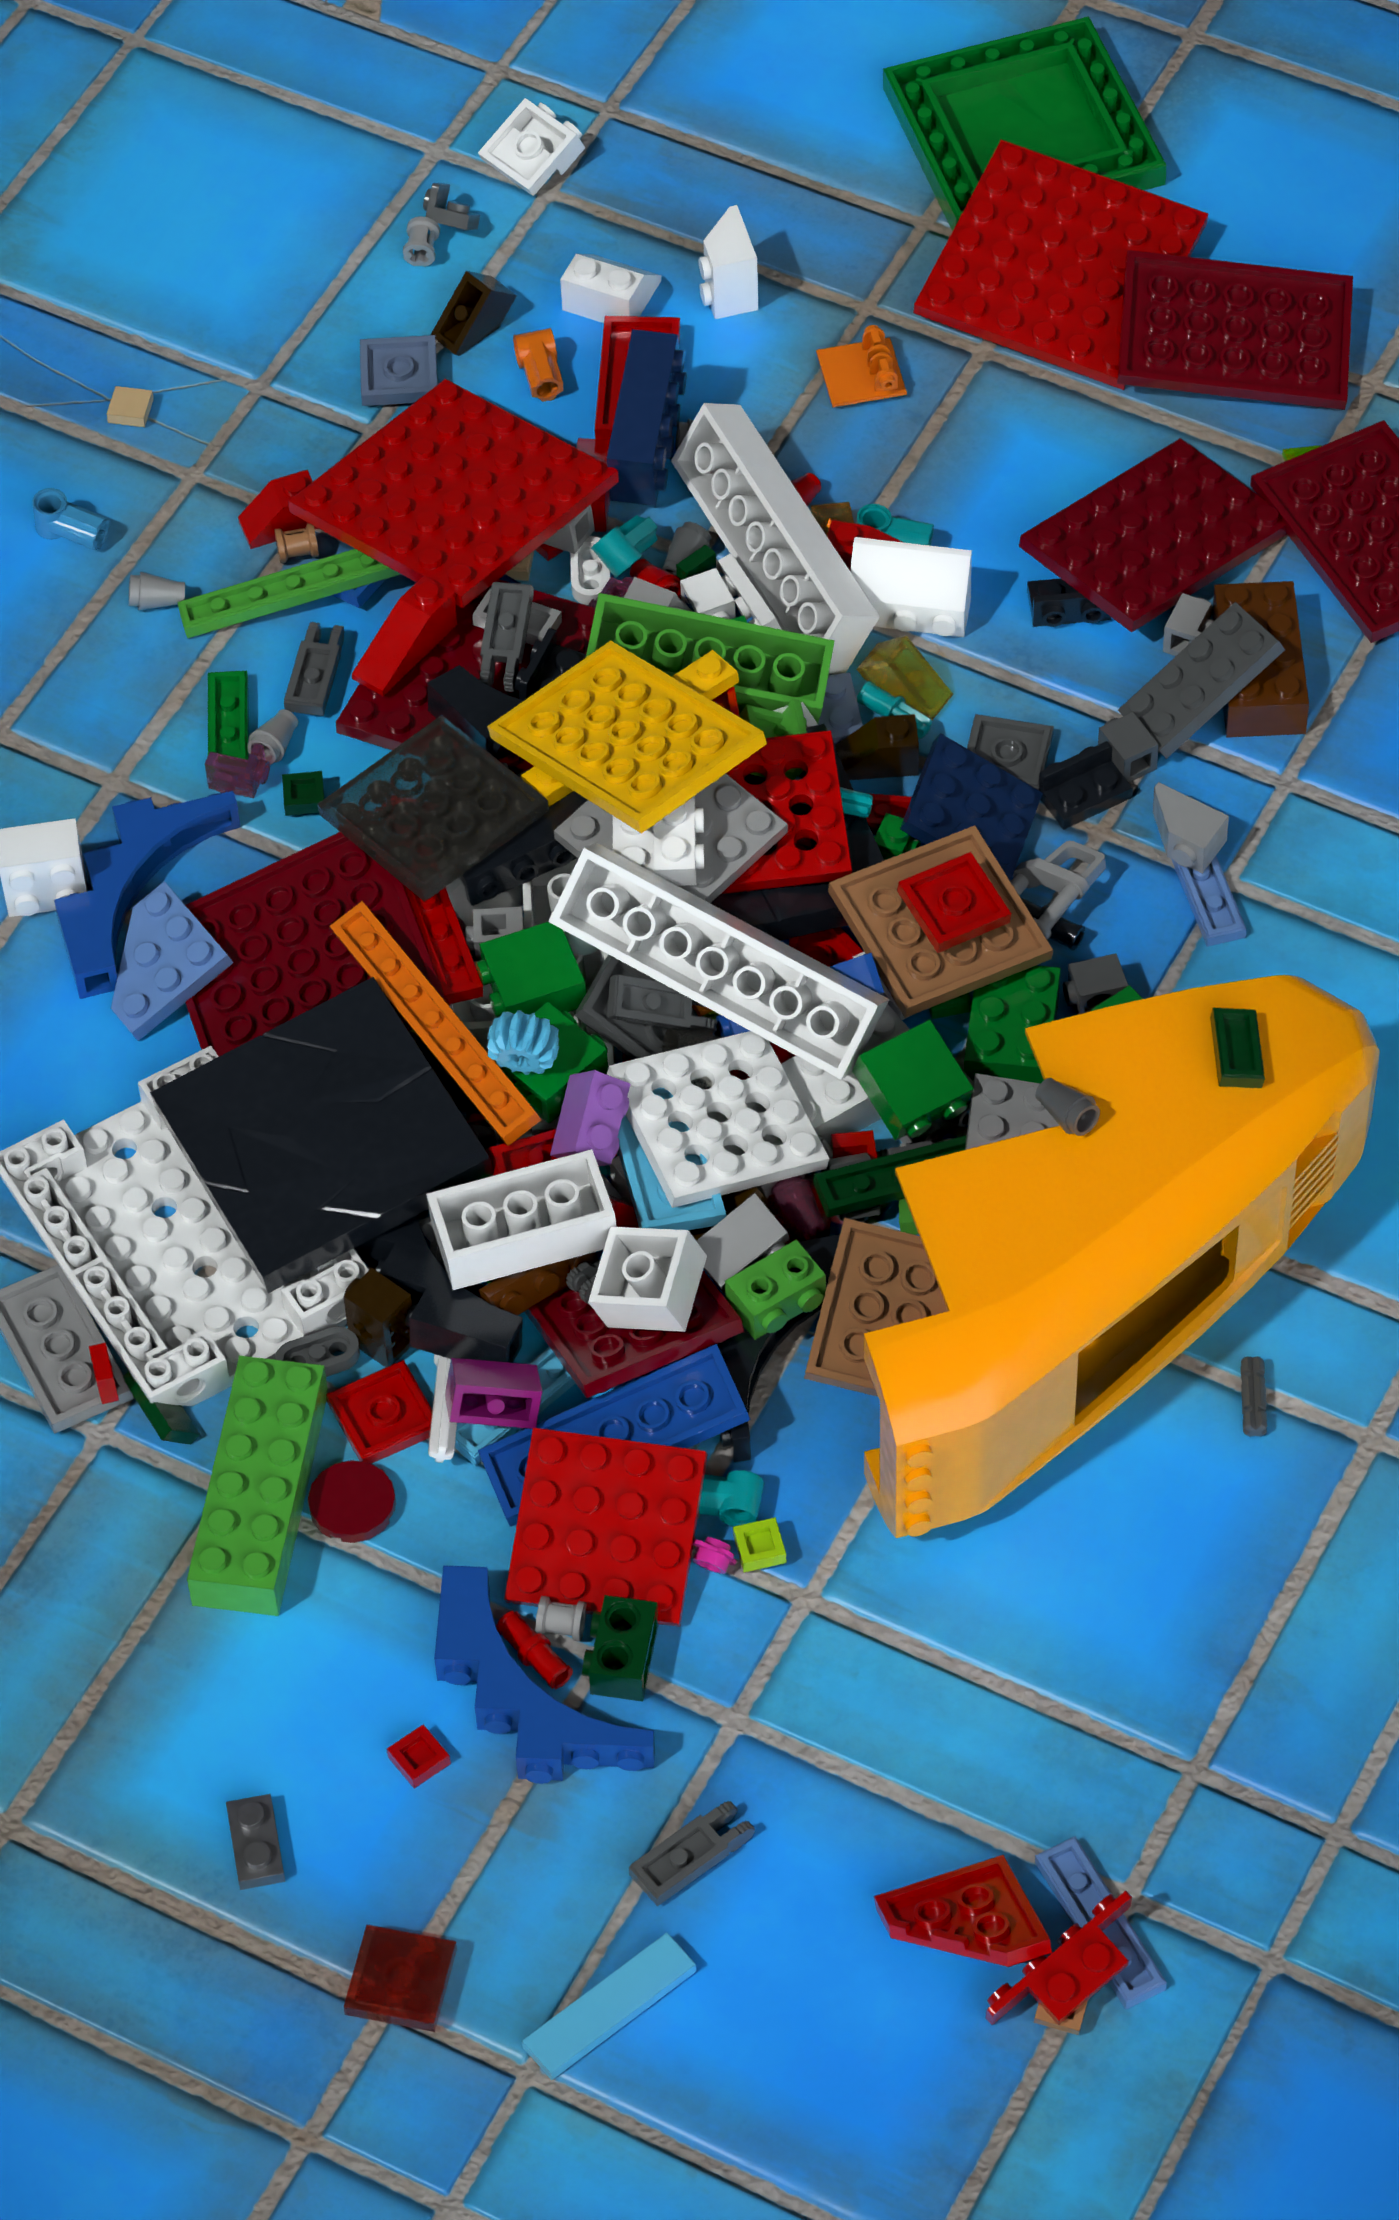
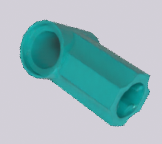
M880 504L864 505L857 513L856 524L871 526L904 543L931 546L934 524L891 516L890 511Z
M636 515L622 526L613 528L594 544L591 549L617 578L640 559L642 553L658 540L656 536L658 527L650 517L643 518Z
M745 1470L732 1471L726 1477L705 1474L698 1514L719 1516L723 1523L731 1527L756 1522L764 1488L763 1479L759 1475Z

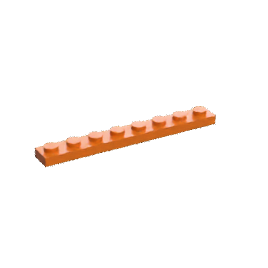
M363 901L330 925V928L370 978L374 977L388 1000L507 1146L541 1121L533 1107L495 1061L487 1056L486 1050Z

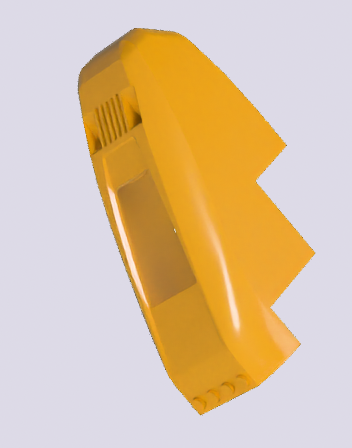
M1275 975L1186 989L1025 1028L1026 1037L1044 1080L1053 1078L1095 1099L1096 1106L1100 1109V1116L1094 1128L1085 1135L1077 1136L1076 1134H1067L1059 1125L895 1168L899 1184L948 1309L947 1312L864 1333V1360L880 1401V1448L864 1452V1476L877 1508L895 1538L908 1535L913 1537L921 1536L931 1529L966 1520L993 1507L1087 1433L1188 1348L1245 1295L1286 1253L1324 1204L1334 1196L1357 1166L1363 1154L1372 1119L1380 1050L1361 1011L1303 978L1291 975ZM1213 1008L1256 1010L1265 1076L1262 1088L1221 1087L1218 1085L1210 1021Z

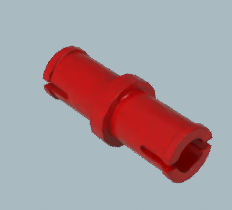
M510 1611L500 1618L496 1624V1629L518 1652L517 1657L523 1665L532 1666L551 1689H558L568 1682L573 1670L550 1647L551 1642L544 1634H537L517 1611Z

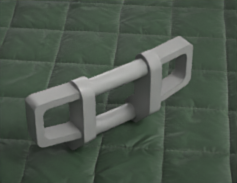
M1066 841L1046 859H1032L1021 862L1016 867L1011 883L1019 896L1025 888L1029 889L1040 885L1060 892L1040 918H1034L1047 940L1051 937L1053 926L1074 900L1081 899L1094 881L1106 869L1105 855L1075 841ZM1070 858H1077L1090 864L1081 875L1060 867Z

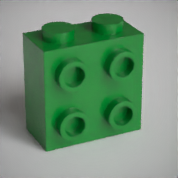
M550 922L535 925L479 944L482 960L476 962V968L482 985L490 984L493 993L489 994V999L496 1018L500 1017L502 1012L515 1014L517 1010L530 1015L547 1002L560 1012L562 1010L570 1012L578 1009L586 995L585 980L563 929Z
M547 1002L535 1012V1016L547 1018L550 1020V1025L559 1029V1050L552 1067L545 1069L542 1074L530 1072L529 1075H525L520 1071L512 1073L511 1069L507 1067H500V1069L537 1114L550 1124L560 1115L570 1075L592 1070L607 1074L609 1066L608 1049L605 1043L595 1034L589 1035L582 1030L573 1016L567 1011L562 1010L560 1012Z
M930 1019L859 1055L852 1070L895 1141L906 1135H909L910 1138H915L923 1134L932 1126L931 1122L942 1116L946 1120L958 1116L967 1109V1102L974 1090Z

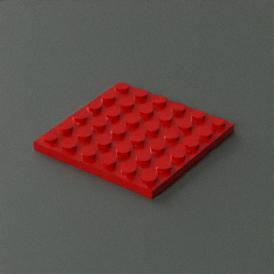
M1001 139L914 303L913 313L1124 390L1126 385L1117 384L1127 251L1133 250L1190 257L1208 222L1209 214Z
M444 379L296 494L288 503L290 513L414 582L426 576L454 591L456 605L464 608L490 587L493 582L500 579L619 482L617 469L607 467L606 463Z

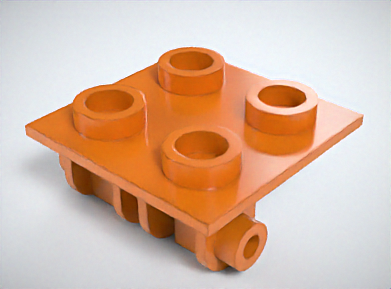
M869 325L865 328L862 342L816 350L832 408L907 395L890 337L885 338L884 331L877 325Z

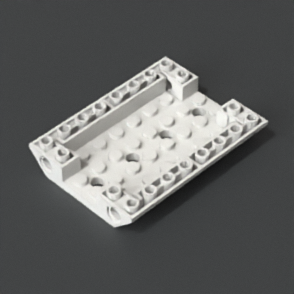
M212 1046L139 1081L138 1087L141 1102L75 1135L63 1119L0 1151V1177L150 1403L158 1402L171 1405L195 1406L232 1386L239 1356L275 1360L277 1350L289 1341L330 1327H344L347 1324L343 1298L345 1291L356 1278L361 1279L369 1271L353 1248L282 1287L267 1293L157 1112L150 1092L219 1057ZM123 1148H131L136 1151L128 1159L114 1156L117 1151ZM164 1206L176 1209V1212L167 1218L154 1215L159 1208ZM202 1266H213L217 1269L210 1277L203 1278L194 1274ZM243 1326H253L258 1329L257 1333L249 1338H242L236 1335L237 1330Z

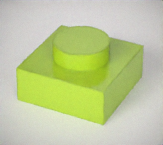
M776 1517L733 1527V1537L744 1573L786 1563V1551Z

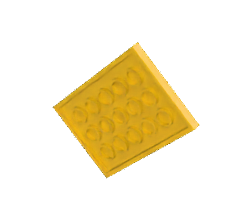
M611 640L487 726L492 740L641 834L767 744L762 730Z

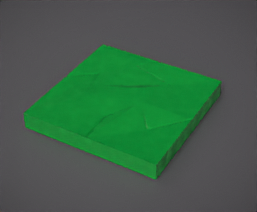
M1089 16L883 68V90L952 231L1001 139L1141 190H1148L1166 184L1167 165Z

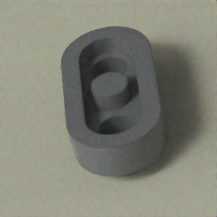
M342 1326L330 1327L283 1344L277 1350L275 1360L324 1365L325 1374L328 1377L348 1370L357 1363L360 1356L359 1342L356 1334L348 1328ZM336 1351L345 1352L338 1356L332 1355Z

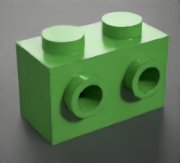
M797 1239L725 1280L726 1300L740 1316L742 1325L754 1340L766 1333H774L780 1330L788 1320L802 1312L813 1311L822 1303L826 1292L825 1273Z

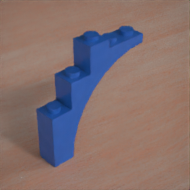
M234 791L211 794L204 798L183 803H173L158 809L154 808L151 797L112 806L120 844L109 847L104 846L83 853L91 891L73 893L67 897L54 899L59 927L80 999L115 991L118 977L116 969L118 937L125 916L140 890L159 869L194 845L212 836L241 827Z
M443 1565L434 1657L437 1681H446L454 1685L477 1682L475 1699L477 1730H487L494 1734L518 1731L516 1747L518 1779H527L537 1784L548 1783L551 1780L563 1781L564 1765H574L580 1769L611 1766L619 1767L626 1771L654 1768L655 1741L653 1730L617 1726L585 1716L555 1700L524 1673L509 1654L496 1629L490 1607V1585L487 1567Z

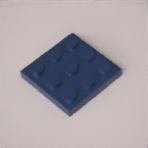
M940 733L932 743L900 830L922 843L928 844L975 825L1011 882L1043 793Z

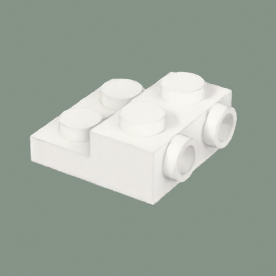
M524 98L480 149L478 154L483 161L534 196L555 171L563 175L583 152L585 146L580 140L582 133L569 121H565L563 124L556 120V114L545 104L540 102L536 106Z
M693 796L685 804L679 806L642 834L613 816V852L677 886L697 885V869H704V844H696V833H704L703 808L695 807V796Z

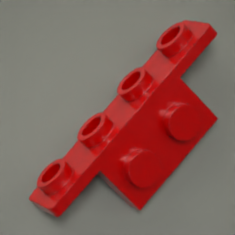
M1124 1891L1117 1898L1113 1894L1106 1896L1092 1910L1095 1916L1082 1928L1078 1923L1074 1924L1059 1937L1057 1943L1060 1947L1048 1957L1044 1955L1032 1959L1022 1970L1025 1977L1011 1987L1008 1983H1005L998 1988L987 2000L990 2004V2007L986 2010L988 2022L991 2025L995 2024L1027 1995L1031 1994L1059 2025L1128 1966L1129 1961L1103 1933V1930L1131 1907L1132 1896L1127 1891Z

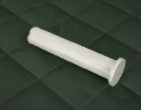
M434 1354L437 1372L428 1454L430 1457L435 1458V1462L443 1463L444 1460H451L454 1456L457 1423L449 1422L445 1400L451 1359Z

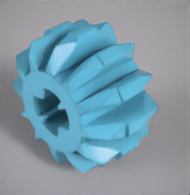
M517 1010L515 1014L502 1012L500 1017L494 1018L493 1024L489 1028L487 1056L495 1060L499 1067L511 1069L512 1073L520 1071L525 1075H529L530 1072L542 1074L545 1069L552 1067L554 1060L557 1058L559 1029L550 1025V1020L547 1018L536 1017L535 1013L529 1015L524 1014L520 1010Z

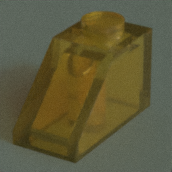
M906 635L877 643L857 668V671L866 682L872 681L876 686L895 697L903 696L906 699L905 703L930 717L931 720L937 716L953 695L951 690Z

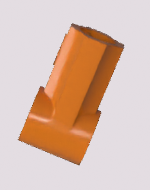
M551 328L513 335L516 360L519 368H524L532 397L538 398L542 402L554 400L559 393L564 391L557 364V350Z

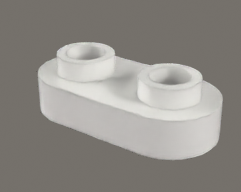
M589 536L575 554L570 553L572 595L576 601L584 605H596L599 593L610 595L611 592L610 570L591 549L601 539L597 536Z

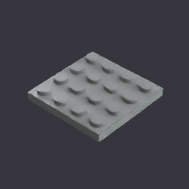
M724 774L717 781L695 795V807L703 808L704 833H696V844H704V869H697V885L679 886L709 903L717 898L788 833V824L727 774ZM587 800L554 830L555 840L578 859L584 847L596 843L613 851V816Z

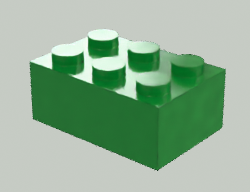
M1036 965L974 990L964 1056V1072L972 1081L975 1073L1040 1084L1044 1081L1026 1037L1025 1028L1056 1020L1060 990L1059 967Z

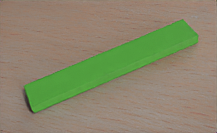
M352 549L177 603L188 639L400 575V573L357 549Z

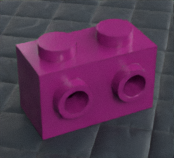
M451 1358L445 1390L449 1422L536 1428L542 1396L537 1365Z

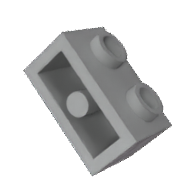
M754 1193L701 1236L697 1243L707 1255L704 1265L705 1272L724 1293L725 1280L786 1246L784 1243L790 1238L788 1232Z

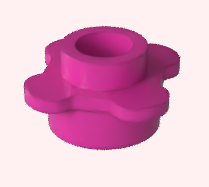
M707 1537L705 1542L696 1539L693 1541V1545L696 1546L693 1562L719 1574H725L729 1565H736L737 1560L734 1559V1554L730 1552L731 1546L712 1537Z

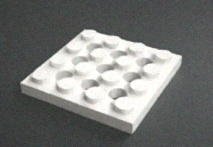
M752 1031L609 1065L607 1075L630 1083L627 1096L629 1098V1108L626 1116L672 1208L712 1198V1195L719 1193L725 1195L827 1169L830 1158L770 1042ZM741 1070L747 1073L750 1078L740 1080L729 1072ZM695 1079L705 1080L711 1085V1088L701 1089L693 1085L691 1081ZM657 1088H665L673 1097L663 1099L652 1091ZM750 1102L759 1103L765 1107L766 1111L757 1113L755 1110L747 1108L746 1104ZM719 1112L724 1114L728 1120L718 1122L715 1119L709 1118L707 1114ZM671 1121L682 1122L690 1130L680 1132L677 1129L671 1128L668 1123ZM774 1135L780 1138L783 1144L774 1146L764 1141L762 1137ZM736 1145L742 1148L745 1153L734 1155L726 1151L724 1147ZM691 1154L700 1156L702 1154L707 1159V1162L703 1165H696L693 1162L687 1161L685 1156Z

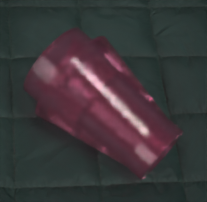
M799 1175L780 1180L772 1187L773 1204L801 1232L804 1239L815 1237L825 1229L826 1224L821 1217L809 1180L803 1179Z

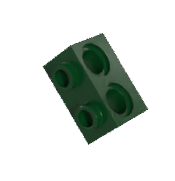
M604 1596L601 1612L594 1611L591 1621L590 1637L596 1638L593 1650L586 1649L583 1659L582 1676L589 1677L590 1694L643 1702L659 1626L657 1621V1602ZM619 1626L632 1627L627 1631H618L615 1629ZM613 1664H620L624 1666L623 1668L618 1670H611L607 1668L608 1666Z

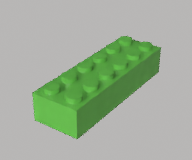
M603 593L598 594L586 657L611 640L666 674L673 676L711 650H714L738 671L739 683L734 685L739 715L746 704L773 711L787 706L792 699L803 702L817 724L819 723L834 640Z
M239 1356L187 1576L192 1606L279 1616L327 1402L326 1394L328 1393L324 1365Z

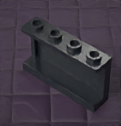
M527 769L427 814L423 818L429 845L435 853L442 851L462 881L468 902L471 906H474L485 900L493 899L498 894L520 884L528 883L542 874L565 866L575 860L577 857L555 840L554 830L580 808L587 799L573 791L547 808L523 786L521 774L529 770Z

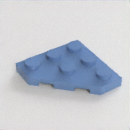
M165 881L133 906L111 1005L113 1012L137 1041L234 963Z

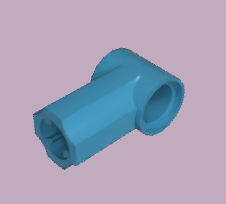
M46 488L34 495L32 504L35 528L40 536L46 539L63 537L93 550L102 547L110 529L109 518L67 502L65 494L58 489Z

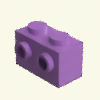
M596 1070L570 1075L550 1156L561 1158L592 1149L598 1167L610 1165L619 1149L618 1133L621 1121L629 1108V1098L627 1096L630 1083Z

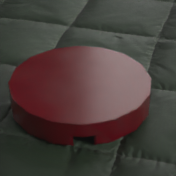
M350 1460L336 1463L318 1475L311 1484L308 1504L312 1522L322 1534L329 1538L331 1536L341 1538V1542L356 1543L369 1540L384 1531L390 1523L389 1519L393 1515V1511H395L396 1498L392 1481L382 1469L369 1462Z

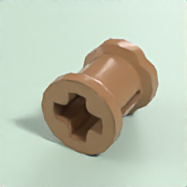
M307 524L306 528L284 532L280 528L274 529L280 563H286L288 558L310 554L313 558L319 557L313 525Z

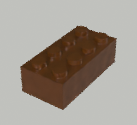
M1294 582L1214 585V611L1212 613L1214 621L1236 602L1273 635L1285 649L1223 707L1226 738L1306 734L1309 699Z

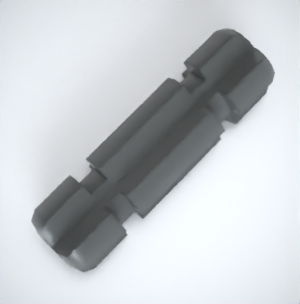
M1247 1356L1241 1360L1240 1367L1243 1432L1249 1437H1261L1267 1432L1264 1360L1258 1356L1253 1358Z

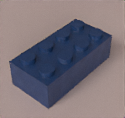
M632 329L606 458L607 467L617 469L619 482L609 489L610 501L656 506L659 491H666L668 469L664 467L666 459H672L674 436H671L672 427H678L680 404H677L678 395H684L687 379L686 372H683L685 350H679L678 334Z

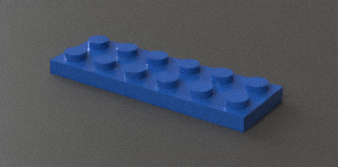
M717 1344L537 1423L536 1428L689 1448L751 1419ZM526 1428L478 1450L510 1527L516 1525L518 1520L533 1430L530 1428Z

